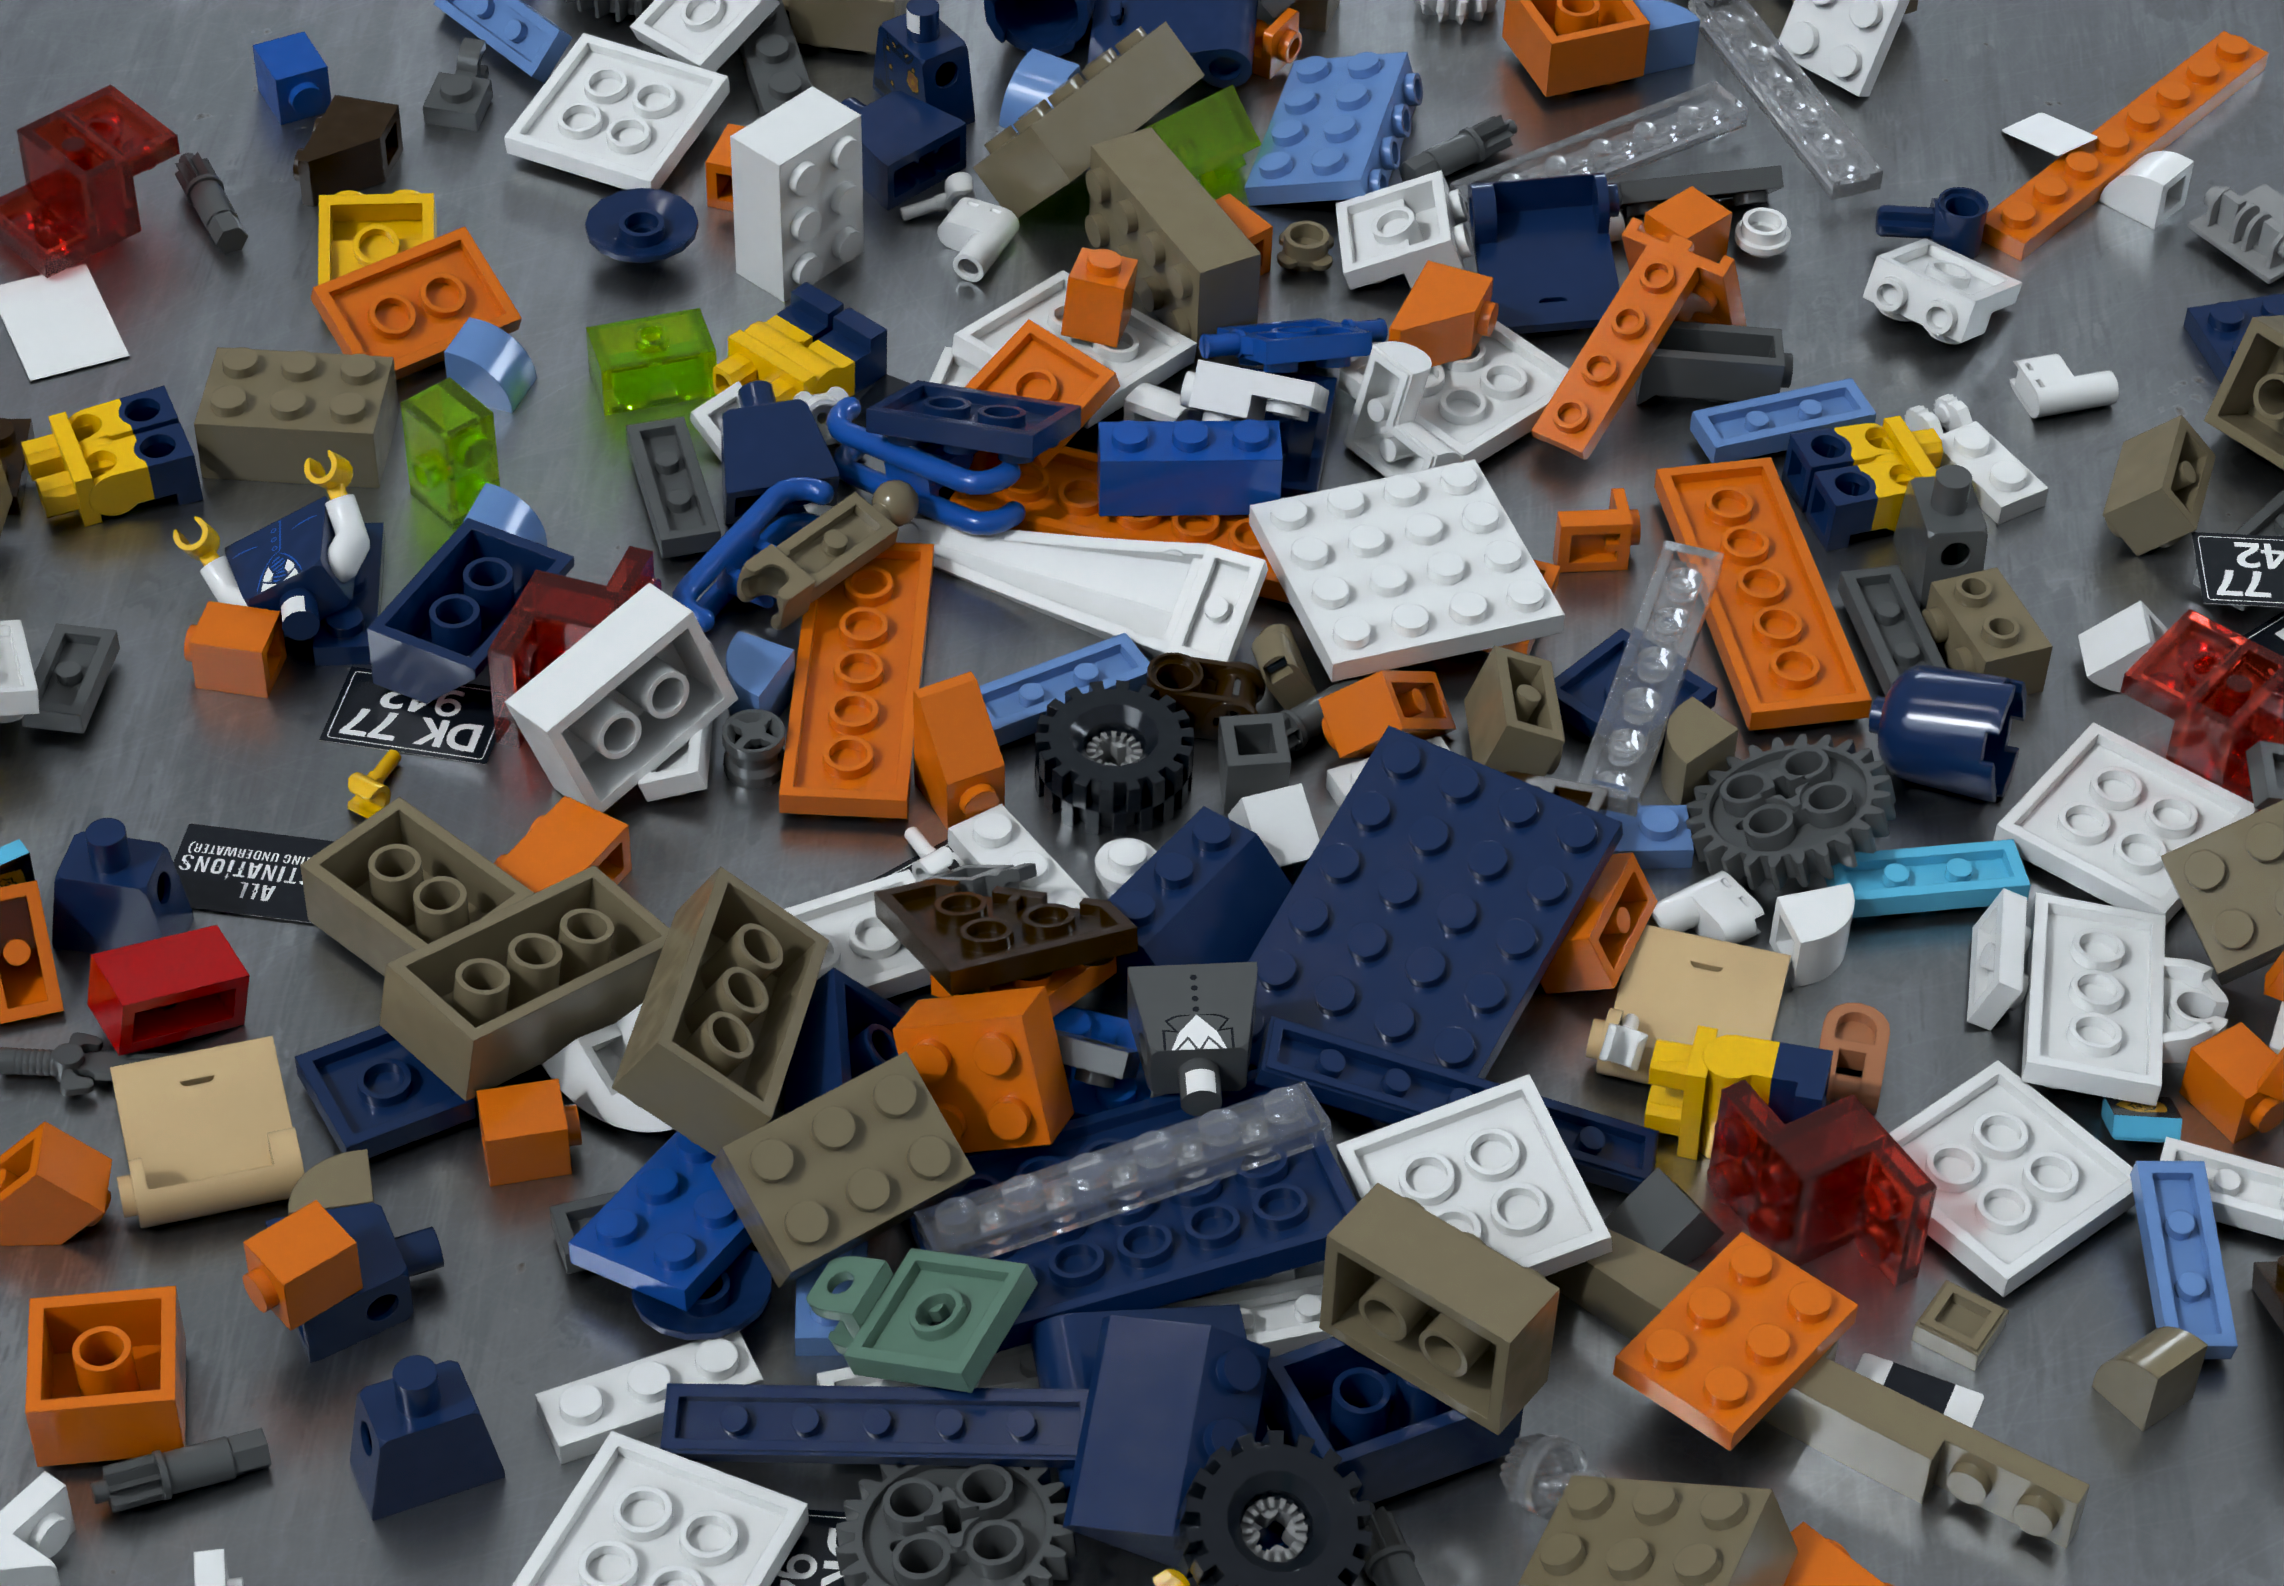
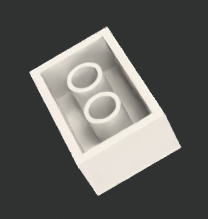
M812 86L730 136L737 274L782 302H786L791 298V291L803 283L808 282L814 285L826 275L864 252L862 126L859 113Z
M648 583L508 698L505 704L553 788L564 796L604 813L636 786L640 779L650 771H654L686 744L691 737L701 729H704L739 698L693 611L651 583Z

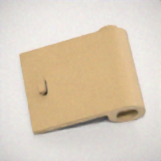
M1646 925L1624 968L1614 1008L1609 1009L1606 1020L1593 1019L1586 1057L1597 1059L1596 1073L1648 1084L1650 1063L1657 1039L1693 1045L1697 1026L1700 1025L1718 1029L1717 1037L1740 1035L1771 1041L1791 955ZM1630 1013L1635 1014L1639 1018L1637 1031L1648 1034L1638 1071L1631 1070L1629 1067L1599 1059L1609 1023L1621 1025L1624 1016Z
M273 1035L110 1067L130 1170L129 1175L116 1177L124 1218L138 1215L140 1227L143 1229L290 1198L294 1186L305 1172L296 1130L291 1122Z

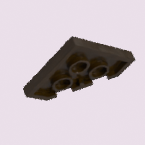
M940 878L928 879L874 892L877 918L951 996L984 993L991 986L1016 980H1043L1051 976L1053 971L1078 965L1101 966L1111 962L1116 956L1138 951L1137 926L1107 900L1083 898L1079 903L1080 909L1070 908L1062 904L1047 903L1046 892L996 886L992 891V897H987L973 892H961L960 881Z

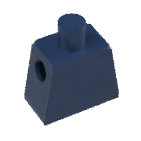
M892 91L868 105L863 104L854 97L846 98L841 102L861 115L863 188L886 210L893 209L947 179L950 175L966 168V122L902 91Z
M759 380L743 385L738 391L741 408L729 409L722 414L721 459L725 525L736 523L768 488L778 481L791 477H811L828 482L834 489V498L826 505L835 506L838 499L840 477L838 468L807 402L800 399L776 402L773 386L767 381ZM791 502L784 506L775 517L806 512L803 505L813 502Z
M114 818L98 819L92 822L85 832L74 835L54 881L53 948L95 954L189 931L194 920L193 911L167 847L160 842L127 838L125 825Z
M370 1202L326 1210L357 1242L363 1289L297 1327L310 1363L331 1356L407 1321L411 1317L414 1309L409 1277L444 1267L441 1246L432 1226L394 1238L383 1208L378 1204ZM287 1216L273 1218L265 1221L266 1228L270 1227L271 1225L277 1223L278 1221L284 1219Z
M408 1356L401 1359L395 1365L392 1372L393 1378L366 1386L357 1394L350 1467L372 1521L505 1478V1470L457 1361L447 1360L435 1364L426 1356Z

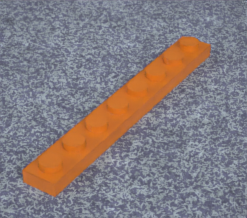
M2226 31L2221 32L2094 130L2091 134L2096 135L2097 139L2064 153L1989 211L1986 217L1982 241L2019 261L2024 260L2099 201L2104 188L2132 164L2148 153L2164 150L2265 70L2269 52L2250 44L2243 37L2232 35Z

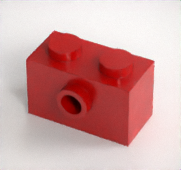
M213 925L91 954L87 1005L115 1051L121 1056L245 1025L250 975L218 925Z

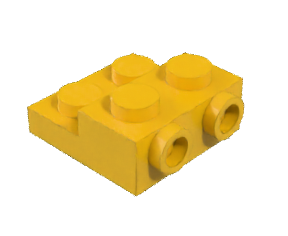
M403 189L392 194H363L358 191L346 190L335 195H319L318 285L437 238V213L434 193H420L415 190Z

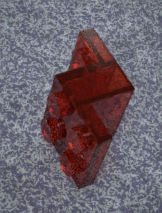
M111 84L17 129L26 185L0 197V241L43 276L49 278L140 232L141 224L133 176L150 170L156 165L180 154L177 134Z
M629 546L607 586L535 570L487 651L496 743L520 748L525 740L524 735L505 704L508 698L648 583L662 590L661 580L655 578L653 551Z
M2189 609L2124 674L2120 692L2175 720L2166 755L2167 760L2254 803L2246 751L2260 740L2284 744V657Z
M1741 1080L1721 1090L1710 1163L1707 1170V1181L1716 1199L1720 1203L1731 1207L1748 1227L1753 1239L1798 1267L1855 1241L1862 1257L1870 1265L1877 1266L1895 1287L1918 1277L1937 1185L1853 1094L1785 1125L1745 1080Z

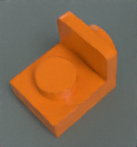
M1288 8L1271 25L1257 19L1252 73L1270 80L1287 63H1292L1296 59L1302 45V34L1298 32L1299 11Z
M1624 488L1611 489L1609 509L1557 512L1553 561L1554 565L1560 566V573L1628 570L1630 546L1639 545L1641 523L1639 511L1637 509H1629Z

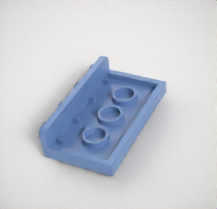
M1362 52L1354 56L1335 58L1311 56L1303 60L1294 61L1245 185L1249 205L1345 200L1364 196L1367 193L1389 187L1388 182L1392 171L1398 169L1400 164V149L1403 140L1411 134V118L1415 107L1421 105L1423 99L1422 80L1419 73H1413L1408 52L1385 54Z

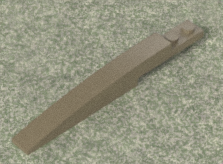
M1608 1229L1612 1239V1252L1545 1276V1278L1550 1283L1559 1287L1560 1293L1628 1339L1633 1340L1700 1272ZM1839 1340L1762 1418L1763 1421L1817 1451L1921 1504L1933 1485H1936L1951 1492L1956 1498L1965 1503L1977 1505L2018 1525L2028 1534L2043 1537L2065 1549L2079 1528L2090 1487L2089 1484L1836 1363L1835 1357Z

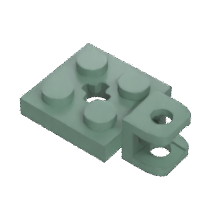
M910 1248L895 1274H893L886 1260L859 1256L835 1258L826 1265L807 1295L806 1300L816 1315L839 1321L834 1331H831L828 1337L835 1350L844 1356L854 1375L972 1393L1038 1282L1028 1264ZM849 1280L853 1281L846 1291L838 1294L832 1293L834 1288L840 1283ZM942 1322L938 1325L930 1326V1324Z

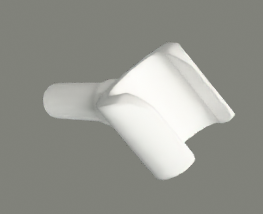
M957 172L950 175L945 181V193L901 207L900 213L903 221L935 211L940 212L947 209L950 212L959 200L964 197L976 199V193L972 191V176L966 172Z
M913 826L905 831L904 836L921 858L912 864V873L917 882L949 871L948 867L953 863V855L949 847L943 846L936 850L917 827Z
M1635 1014L1625 1015L1621 1025L1609 1023L1599 1055L1600 1060L1618 1063L1629 1067L1631 1070L1638 1071L1648 1034L1637 1031L1639 1018Z

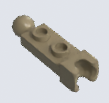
M889 480L880 484L873 494L872 505L858 493H852L775 547L773 544H770L747 560L741 569L737 581L738 598L743 602H750L761 595L773 596L777 599L779 612L772 616L771 626L776 630L786 628L808 612L810 603L817 600L895 544L899 531L898 527L910 523L918 513V493L909 483L901 480Z

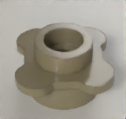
M1298 221L1290 224L1279 235V244L1283 246V250L1277 254V263L1287 269L1293 268L1301 272L1324 271L1332 266L1333 258L1328 254V251L1334 246V238L1323 225L1313 221Z

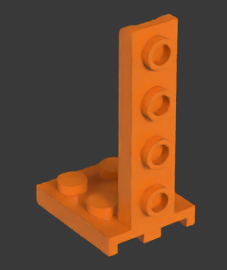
M1632 217L1621 235L1630 273L1532 428L1533 437L1587 460L1673 321L1747 326L1735 259L1724 255L1719 263L1693 253L1695 248L1694 242L1676 234H1673L1668 242L1645 233L1643 221Z

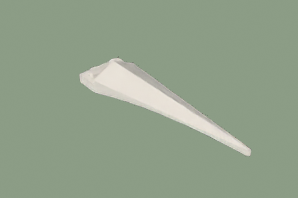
M815 503L803 505L807 513L819 516L834 507ZM913 518L910 523L898 527L899 531L896 542L934 544V569L1105 640L1126 633L1143 655L1151 659L1165 653H1182L1191 657L1234 662L1268 572L1267 563L1264 559L1205 543L1101 538L1011 529L993 535H973L938 521Z

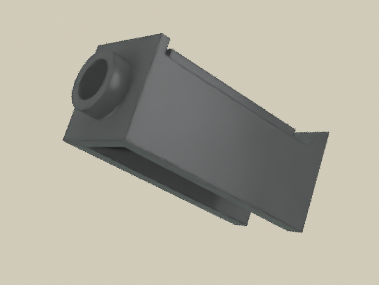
M1673 321L1635 382L1636 405L1655 395L1739 402L1780 393L1781 388H1789L1791 385L1793 355L1792 353H1784L1782 329Z

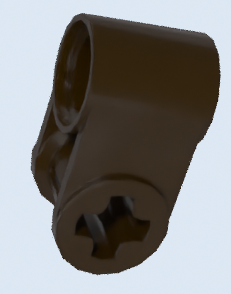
M1165 653L1151 660L1147 668L1146 685L1155 688V699L1159 701L1166 694L1176 701V712L1184 709L1189 716V728L1193 727L1194 738L1218 741L1219 717L1230 716L1231 711L1237 712L1236 716L1259 714L1256 706L1264 696L1266 684L1260 670L1251 664L1197 658L1182 653ZM1236 679L1241 681L1239 695L1233 694Z

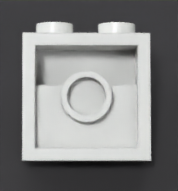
M1442 170L1335 204L1343 275L1350 290L1369 284H1378L1400 274H1405L1408 284L1412 289L1427 261L1464 270L1463 259L1473 256L1471 240L1463 223L1468 221L1464 199L1459 189L1449 190Z
M1924 238L1878 255L1863 298L1873 302L1883 315L1898 321L1908 322L1912 320L1923 325L1928 334L1934 339L1956 345L1984 334L1993 312L2016 303L2022 282Z
M1198 359L1196 372L1187 371L1185 375L1180 405L1189 408V410L1204 413L1202 421L1264 420L1265 412L1267 411L1275 416L1307 422L1310 411L1325 414L1329 390L1315 382Z

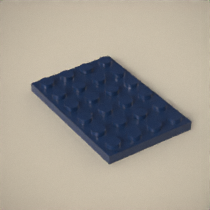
M1388 726L1248 961L1257 962L1258 967L1256 1017L1249 1071L1258 1068L1264 1030L1270 1017L1274 1016L1485 1079L1623 836L1622 822L1397 728ZM1310 1100L1375 1130L1391 1125L1384 1121Z
M1257 1069L1249 1071L1247 1086L1240 1091H1221V1108L1208 1116H1192L1187 1114L1181 1108L1180 1093H1172L1069 1120L1051 1145L964 1153L976 1174L961 1191L907 1219L918 1249L1028 1264L1038 1284L996 1354L1007 1349L1029 1344V1330L1035 1324L1054 1316L1078 1312L1153 1309L1324 1261L1327 1234L1357 1203L1305 1098L1255 1084Z

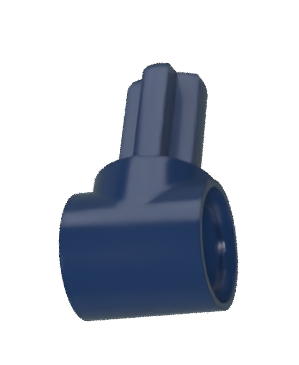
M1953 187L1944 190L1938 198H1932L1930 207L1882 205L1876 213V233L1880 237L1926 238L1973 260L1980 253L1989 206L1988 200L1983 194L1974 189Z

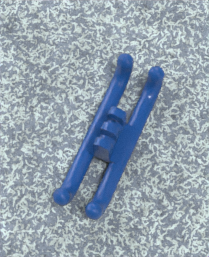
M845 397L830 409L826 426L831 437L841 443L835 450L833 460L838 468L839 478L847 484L874 494L880 484L889 480H901L909 483L918 493V514L973 535L1002 533L1019 525L1024 520L1026 510L1020 502L1011 501L996 510L976 511L940 497L938 491L944 486L969 495H986L1002 491L1019 480L1021 470L1018 464L1002 462L998 466L984 471L968 470L973 461V454H950L943 451L942 444L923 442L915 446L895 445L888 442L887 436L868 433L865 427L852 423L861 413L862 407L860 401L855 397ZM865 454L884 461L886 474L860 464L857 461Z
M791 477L775 483L759 497L679 581L672 593V598L693 611L704 633L711 630L715 624V617L735 596L738 597L737 581L745 562L770 544H773L775 547L818 518L819 515L793 513L780 517L761 534L760 531L784 506L791 502L809 501L818 505L830 503L834 498L832 485L826 481L811 477ZM717 578V581L696 602V600L704 592V590ZM761 595L750 602L764 608H771L777 602V599L773 596Z

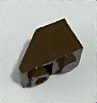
M340 95L334 96L324 115H319L316 118L312 136L305 148H299L295 155L293 176L296 181L300 182L303 205L312 207L319 205V195H335L346 190L361 191L386 182L403 151L399 105Z

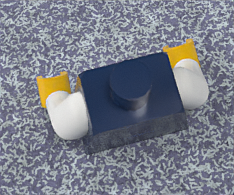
M328 450L331 469L327 475L321 463L310 457L306 459L304 464L306 478L310 482L326 489L329 499L324 496L225 547L226 556L219 557L217 554L220 547L219 535L200 517H194L202 529V536L196 543L191 545L187 538L177 529L173 532L175 544L192 559L201 561L204 567L200 570V573L219 603L281 611L284 638L289 637L295 640L312 638L320 629L321 619L348 606L353 600L355 576L370 549V539L355 495L347 494L346 491L353 477V467L347 459L331 450Z

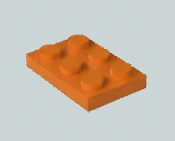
M465 226L315 286L312 289L310 298L343 354L394 357L396 380L444 361V351L469 317L491 323L508 334L519 330L522 317Z
M1741 1232L1615 1356L1613 1375L1731 1451L1855 1323L1858 1304L1744 1232Z

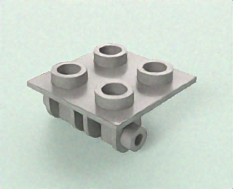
M2263 184L2241 196L2236 194L2235 190L2229 186L2221 188L2216 185L2210 188L2204 197V204L2208 206L2207 213L2189 222L2187 227L2266 283L2270 284L2283 277L2284 196L2267 184Z

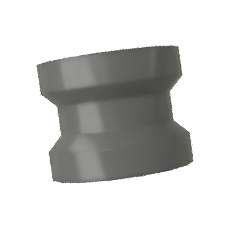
M747 709L730 716L722 726V744L726 750L723 765L724 773L728 780L737 786L747 789L765 788L781 780L785 752L783 749L785 745V726L782 720L772 712L762 709Z

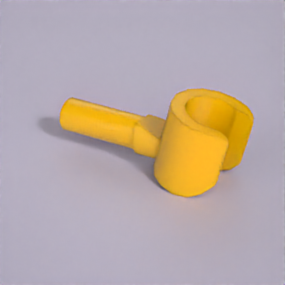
M389 750L373 771H370L367 775L361 772L351 774L348 778V789L355 796L348 801V810L368 819L389 804L391 791L388 786L384 785V781L401 761V755L398 751Z

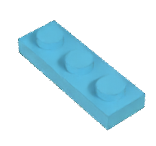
M2014 839L1879 850L1874 853L1856 852L1855 856L1858 866L1851 868L1838 863L1833 866L1834 878L1830 880L1825 878L1827 887L1851 884L1855 897L1852 918L1985 907L1992 904L2003 888L2025 896L2028 900L2031 886Z

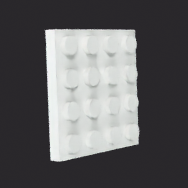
M1475 459L1250 505L1249 525L1331 682L1377 673L1381 670H1391L1493 648L1494 645L1503 646L1563 633L1565 614Z

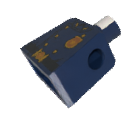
M910 0L906 5L905 14L884 21L878 28L873 89L882 97L892 91H902L963 120L968 125L975 122L969 54L965 41L939 19V3L936 0Z

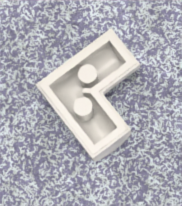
M1397 341L1373 344L1343 445L1385 477L1462 462L1460 455L1415 422L1432 362L1424 351L1413 345Z

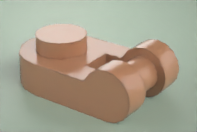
M1848 1002L1835 1006L1827 1013L1824 1019L1819 1049L1833 1051L1826 1097L1827 1106L1830 1105L1831 1099L1857 1104L1856 1111L1875 1115L1877 1113L1890 1027L1885 1016L1874 1007L1862 1003ZM1836 1066L1863 1071L1862 1078L1835 1073Z

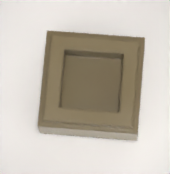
M1946 1280L1916 1322L1911 1340L1975 1371L2006 1326L2009 1310Z

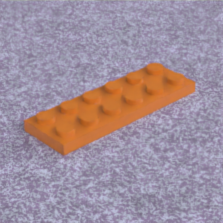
M1772 458L1656 469L1654 488L1748 730L1869 718L1872 698Z
M895 542L893 546L810 603L808 612L803 615L779 789V813L907 819L914 759L913 690L921 688L934 570V544Z

